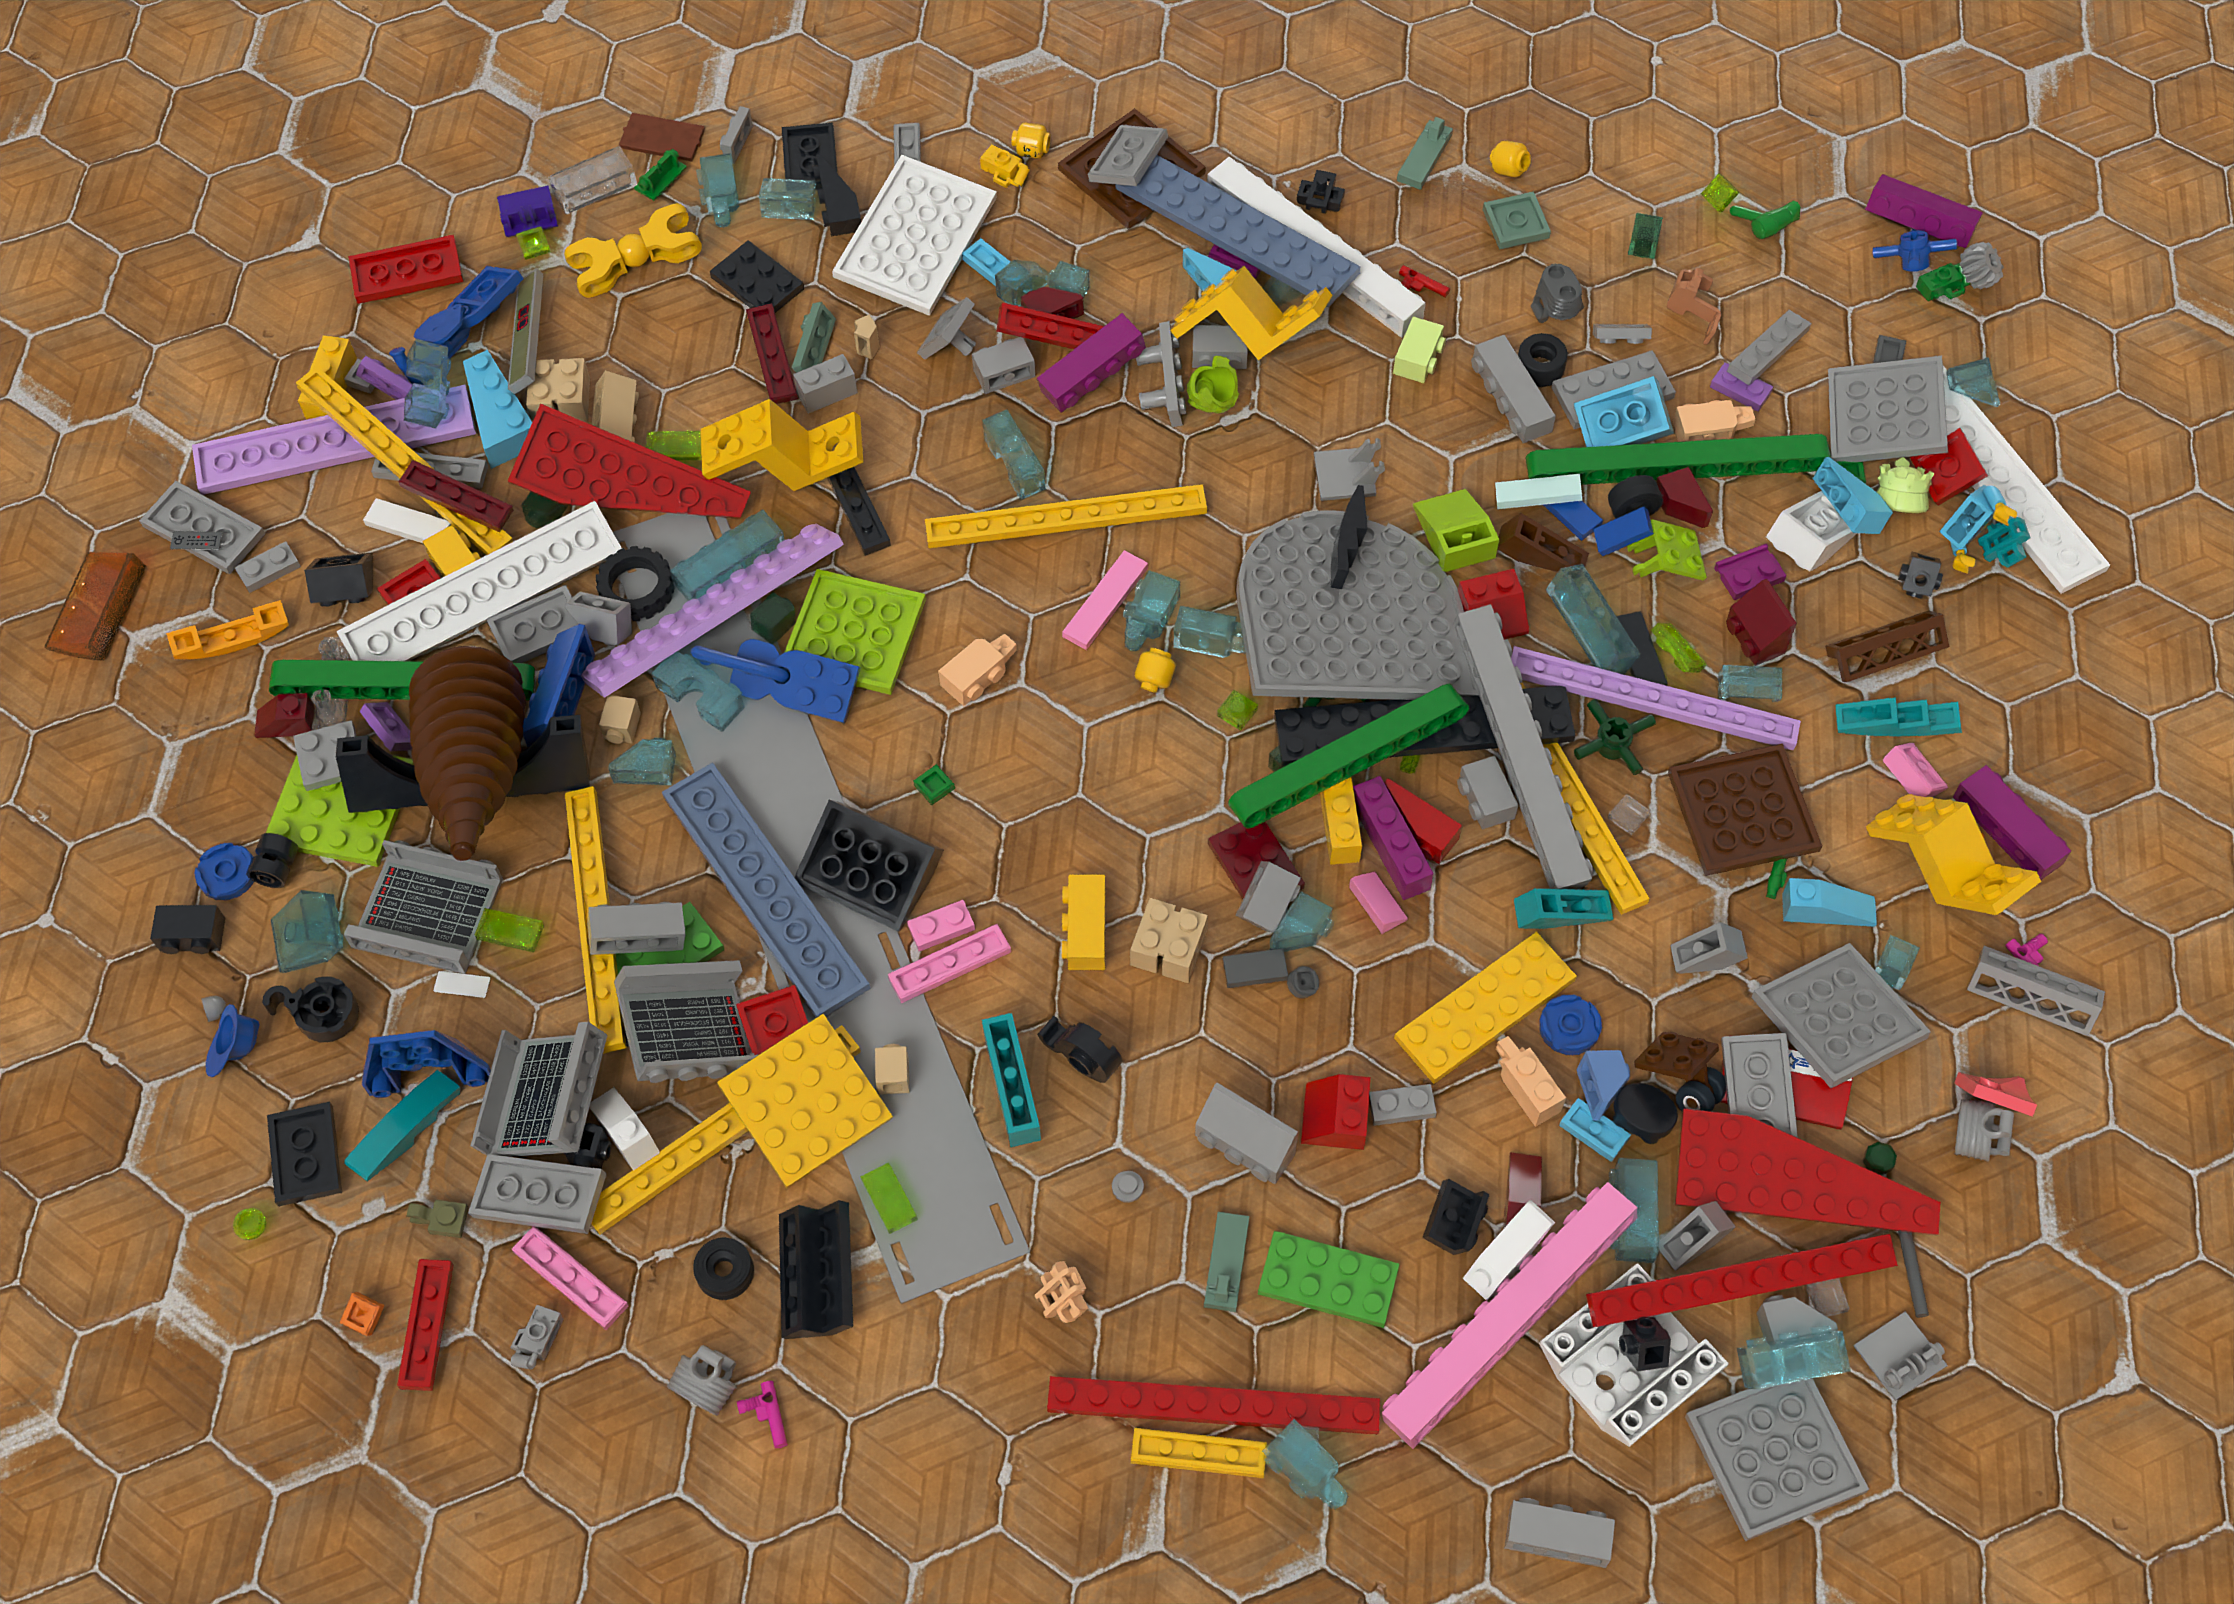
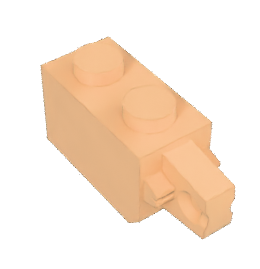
M1714 400L1709 403L1678 406L1673 419V427L1678 442L1733 439L1735 431L1752 427L1755 423V415L1751 406L1733 407L1731 400Z
M1003 634L991 643L985 639H975L938 670L940 686L963 706L967 705L971 700H977L985 688L992 682H998L1003 677L1006 671L1005 663L1017 651L1016 643L1006 634Z
M1509 1036L1498 1041L1496 1050L1502 1058L1499 1060V1064L1502 1067V1080L1536 1127L1562 1111L1566 1097L1532 1049L1528 1048L1525 1050L1523 1047L1518 1049Z

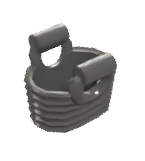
M1551 264L1544 269L1536 295L1533 298V303L1530 306L1539 323L1546 322L1549 316L1558 320L1571 319L1577 316L1579 311L1584 308L1581 285L1570 267L1562 264Z

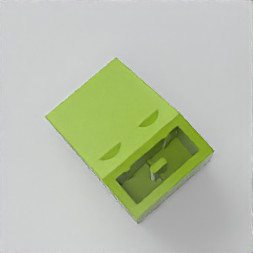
M1466 489L1413 503L1414 510L1433 553L1439 559L1438 564L1442 571L1448 572L1496 558L1499 544L1498 535L1489 516Z

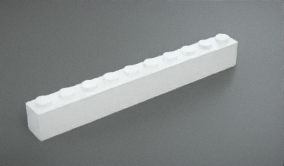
M1228 157L1207 174V182L1359 265L1360 274L1342 293L1402 338L1405 335L1413 316L1423 319L1426 302L1418 294L1412 293L1399 280L1393 279L1379 265L1373 264L1360 251L1350 247L1340 236L1333 234L1321 222L1311 218L1301 207L1294 205L1282 193L1272 189L1262 178L1256 177L1248 171L1243 164L1237 163L1231 157Z

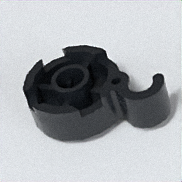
M333 977L315 978L316 982L307 985L303 990L299 988L295 993H291L287 987L281 985L271 987L265 992L262 1003L270 1015H275L277 1006L284 1002L285 1007L291 1016L294 1017L296 1025L301 1032L309 1039L320 1043L333 1042L344 1037L353 1029L358 1020L359 1006L355 996L343 981ZM330 1006L328 1011L320 1013L321 1010H326V1007Z
M1053 1016L1037 1034L1045 1046L1056 1053H1062L1078 1072L1100 1083H1106L1123 1062L1120 1053L1114 1045L1108 1049L1099 1039L1102 1034L1082 1022L1073 1026L1069 1025L1066 1029L1059 1023L1058 1018Z

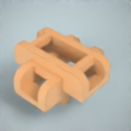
M1065 1261L1056 1262L1050 1272H1045L1041 1276L1044 1287L1034 1296L1037 1301L1042 1302L1045 1308L1043 1312L1045 1318L1055 1317L1058 1314L1063 1322H1074L1089 1309L1082 1296L1085 1293L1086 1286L1076 1267L1068 1268ZM1052 1295L1054 1303L1051 1302L1049 1296Z

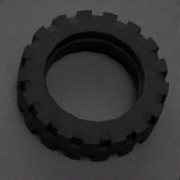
M631 546L628 550L622 548L617 550V554L609 555L606 558L605 564L601 563L599 566V574H596V588L599 596L629 602L631 605L632 621H640V618L644 617L650 619L654 617L653 614L656 612H662L665 609L666 603L669 604L671 602V593H674L675 590L674 579L668 561L666 559L663 560L659 552L656 551L654 553L648 547L639 549L638 546ZM644 568L656 573L659 578L653 591L642 598L634 600L623 599L612 591L615 580L627 570Z

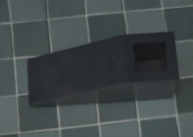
M816 154L817 165L813 166L815 182L821 181L822 188H817L819 203L825 204L826 211H821L824 227H830L831 237L855 233L861 224L856 194L820 154Z

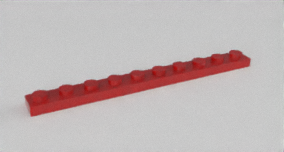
M1884 1234L1586 1294L1592 1325L1593 1327H1599L1898 1265L1891 1235Z
M1050 1376L1047 1411L1050 1413L1378 1435L1380 1398Z

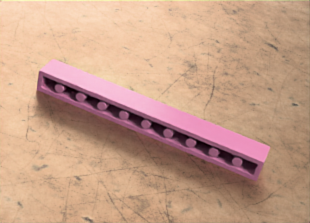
M1609 1182L1601 1189L1599 1187L1593 1189L1587 1196L1586 1204L1579 1212L1576 1209L1573 1210L1564 1220L1563 1224L1565 1226L1557 1234L1555 1232L1549 1234L1541 1245L1542 1249L1535 1256L1529 1255L1519 1267L1520 1272L1513 1279H1505L1496 1291L1498 1294L1490 1302L1486 1300L1476 1309L1474 1313L1475 1318L1468 1325H1460L1451 1336L1453 1340L1445 1348L1439 1347L1434 1351L1428 1360L1430 1364L1422 1372L1419 1370L1415 1371L1406 1381L1407 1387L1399 1395L1395 1393L1390 1396L1382 1407L1384 1409L1382 1412L1384 1422L1412 1449L1637 1219L1638 1207Z

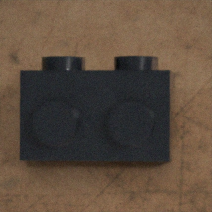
M1451 1179L1443 1180L1422 1238L1452 1255L1470 1251L1477 1242L1478 1234L1476 1232L1480 1221L1485 1217L1488 1210L1487 1201L1489 1193L1485 1191L1474 1193Z

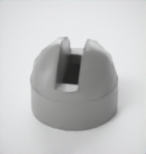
M219 996L202 998L208 1022L221 1018L226 1007L223 998Z

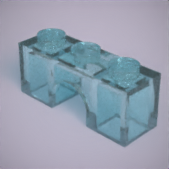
M415 339L407 353L406 376L416 378L424 385L413 383L405 397L403 421L436 429L440 421L446 419L449 404L445 402L450 389V381H447V375L451 367V359H448V347Z
M1004 410L983 419L984 440L996 459L1002 457L1007 468L1008 480L1020 500L1045 490L1044 469L1009 411Z
M677 651L664 659L651 673L656 688L676 702H679L690 692L704 693L696 702L699 716L721 732L745 708L741 696L742 692L737 686L732 683L726 684L720 680L713 670L709 668L705 670L699 666L696 660L689 654L682 655Z

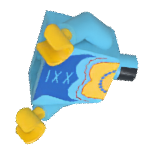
M1983 485L1972 492L1939 531L1950 541L1953 555L1956 556L1953 561V568L1955 570L1968 574V568L1975 565V558L1965 555L1967 553L1966 545L1980 534L1992 519L2008 526L2009 517L2015 518L2017 516V511L2006 506V501L1997 487Z

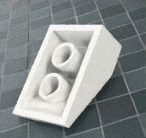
M1820 491L1783 510L1766 538L1773 543L1777 550L1785 552L1795 560L1799 567L1810 572L1823 565L1857 533H1853L1824 493Z

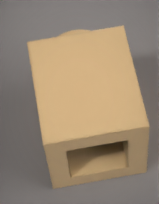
M612 695L607 696L599 723L605 740L615 744L622 742L633 743L641 715L636 699Z
M887 1044L883 1048H875V1079L878 1095L910 1093L909 1057L906 1046Z

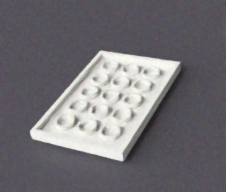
M901 155L832 271L833 278L930 316L961 262L962 253L969 248L997 198V191Z

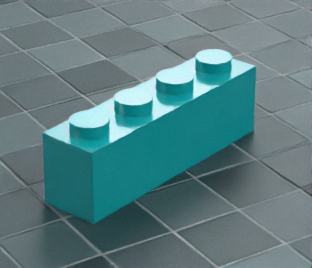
M1008 1013L982 1019L984 1039L1010 1147L1041 1141L1040 1125L1013 1015Z

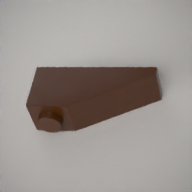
M1522 513L1501 525L1497 550L1521 563L1577 578L1583 576L1589 555L1585 550Z

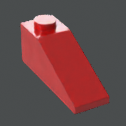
M1387 778L1384 784L1425 859L1433 860L1440 864L1459 840L1462 825Z

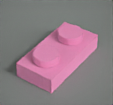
M964 900L907 921L918 951L975 930L974 922Z

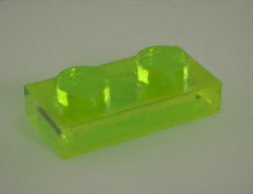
M701 431L647 432L646 448L674 460H702Z
M1658 622L1653 627L1651 632L1657 637L1656 643L1663 650L1670 652L1675 658L1674 664L1681 671L1700 673L1707 666L1704 660L1671 623Z
M484 908L474 935L480 941L535 952L544 924L542 920Z
M889 1162L860 1176L889 1234L918 1220Z

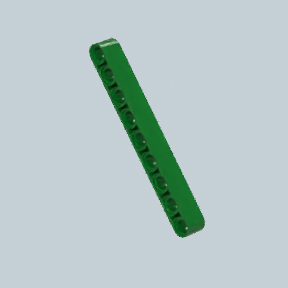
M276 660L271 666L269 692L273 696L278 694L308 693L310 698L410 700L409 685L411 678L423 662ZM513 663L522 675V688L526 701H528L534 693L535 668L525 663Z
M1444 684L1240 789L1230 797L1228 805L1245 828H1253L1459 721L1468 712L1469 705L1451 684Z

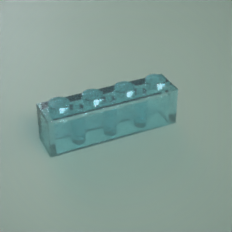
M761 510L757 514L746 518L743 523L734 529L726 531L713 543L703 546L687 560L680 561L670 570L674 585L688 601L698 599L706 594L707 589L711 586L722 584L728 580L733 572L752 565L758 556L769 554L777 549V545L785 540L783 531L764 510Z
M1579 564L1561 568L1545 590L1593 666L1625 675L1641 654L1584 565Z

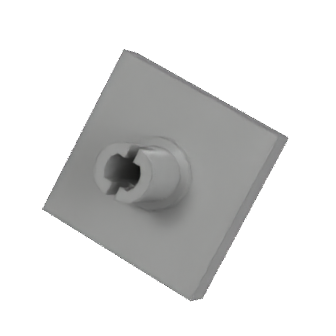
M966 297L942 313L917 351V354L923 359H927L951 343L964 356H967L972 351L976 342L972 341L959 328L975 304Z

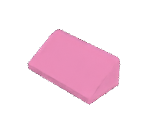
M1914 743L1895 746L1883 759V762L1909 794L1934 797L1948 788L1947 784Z
M1375 872L1358 875L1350 879L1349 888L1381 934L1408 920Z

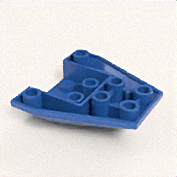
M435 1030L372 1037L369 1039L362 1075V1085L369 1096L385 1098L390 1096L391 1093L401 1092V1070L417 1071L426 1066H453L463 1085L478 1087L488 1082L491 1069L488 1063L456 1038Z

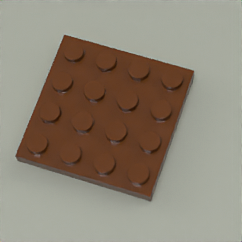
M1135 108L1058 162V170L1128 230L1154 212V210L1116 190L1115 184L1090 182L1088 173L1120 125L1158 128ZM1168 136L1157 155L1198 178L1202 177L1206 173V167Z
M1783 744L1669 767L1668 776L1705 876L1820 852L1822 848L1821 841Z

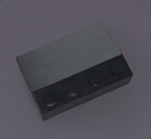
M829 799L794 878L800 886L894 930L900 931L931 880L944 849L844 803Z

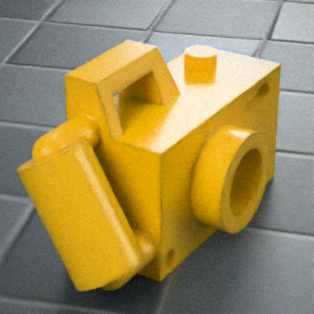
M992 144L980 157L981 169L993 174V181L1005 188L1010 184L1022 187L1030 171L1028 166L1022 163L1021 158Z

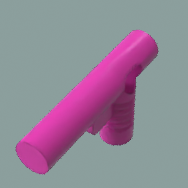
M2039 934L2021 946L2014 938L2005 947L2014 957L2039 966L2038 964L2044 958L2037 950L2046 945L2048 940L2043 934Z
M766 1381L761 1383V1395L737 1401L739 1414L755 1409L759 1422L769 1421L774 1448H783L787 1446V1440L774 1382ZM772 1395V1402L769 1403L764 1401L766 1397Z

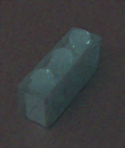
M1619 1158L1615 1168L1609 1171V1183L1638 1207L1637 1219L1609 1248L1615 1249L1616 1261L1654 1263L1659 1253L1657 1160Z
M1830 1325L1810 1328L1811 1334L1799 1336L1798 1331L1778 1334L1779 1340L1767 1342L1766 1337L1747 1339V1346L1737 1347L1744 1387L1759 1389L1850 1372L1843 1331L1831 1330Z

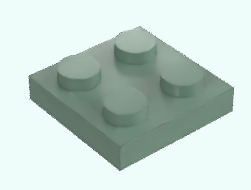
M1534 191L1483 203L1482 210L1499 250L1550 238L1551 230Z

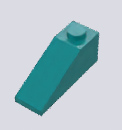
M1534 888L1513 899L1518 928L1547 929L1607 922L1614 919L1608 890Z

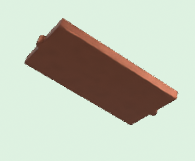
M632 113L627 126L623 127L624 133L619 142V148L664 156L666 150L674 149L679 154L677 159L692 162L697 148L701 146L700 140L705 128L702 125Z

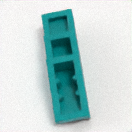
M1896 697L1835 705L1838 733L1867 736H1931L1962 733L1958 702L1928 705L1927 700L1897 703Z
M437 1069L380 1120L344 1160V1164L368 1182L414 1145V1137L437 1120V1112L460 1095V1086Z

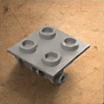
M1906 1311L1853 1345L1895 1401L1948 1366L1942 1359V1355L1945 1353L1942 1345L1938 1342L1930 1343Z

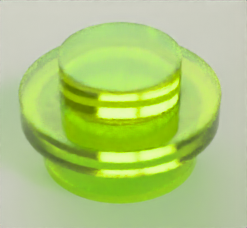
M244 1209L234 1219V1232L243 1240L256 1239L266 1228V1218L258 1209Z

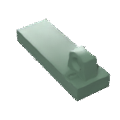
M1435 117L1434 121H1428L1397 174L1398 182L1419 190L1422 189L1452 137L1453 128L1444 126L1445 120Z
M822 302L813 303L810 313L804 316L800 327L803 330V334L792 365V369L796 373L820 364L823 361L836 318Z
M1225 1212L1217 1213L1204 1308L1236 1312L1250 1216Z

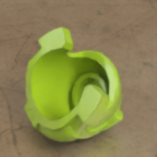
M1214 356L1212 366H1201L1192 373L1187 384L1189 405L1207 413L1214 412L1217 414L1224 413L1235 405L1239 396L1238 379L1235 368L1229 364V359L1223 356Z

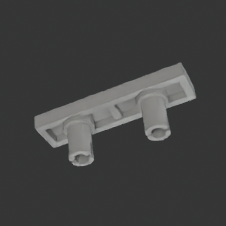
M1170 321L1159 323L1161 340L1159 345L1146 347L1136 358L1138 366L1162 362L1165 386L1160 390L1139 393V400L1142 410L1166 406L1171 426L1177 427L1183 426L1182 414H1186L1184 397L1180 398V392L1184 391L1182 375H1178L1177 370L1182 369L1180 354L1175 352V348L1180 347L1179 338L1177 339L1170 331Z

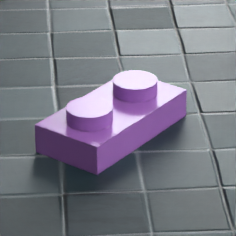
M366 355L360 362L356 373L358 377L396 400L410 397L414 387L406 377L391 372L385 368L383 363L376 359H370Z
M1724 363L1712 379L1710 388L1746 406H1751L1753 410L1759 412L1772 393L1773 386L1759 379H1756L1749 386L1727 372L1729 364Z
M388 702L364 703L360 713L390 752L412 750L410 730Z

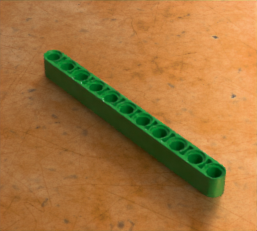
M1808 434L1545 449L1532 451L1527 454L1525 459L1528 479L1580 474L1581 485L1620 483L1627 478L1638 475L1651 476L1657 481L1659 476L1689 467L1694 478L1815 472L1819 469L1825 457L1831 458L1825 435Z

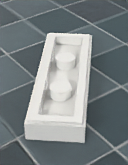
M377 498L363 519L366 526L420 543L451 526L445 519Z

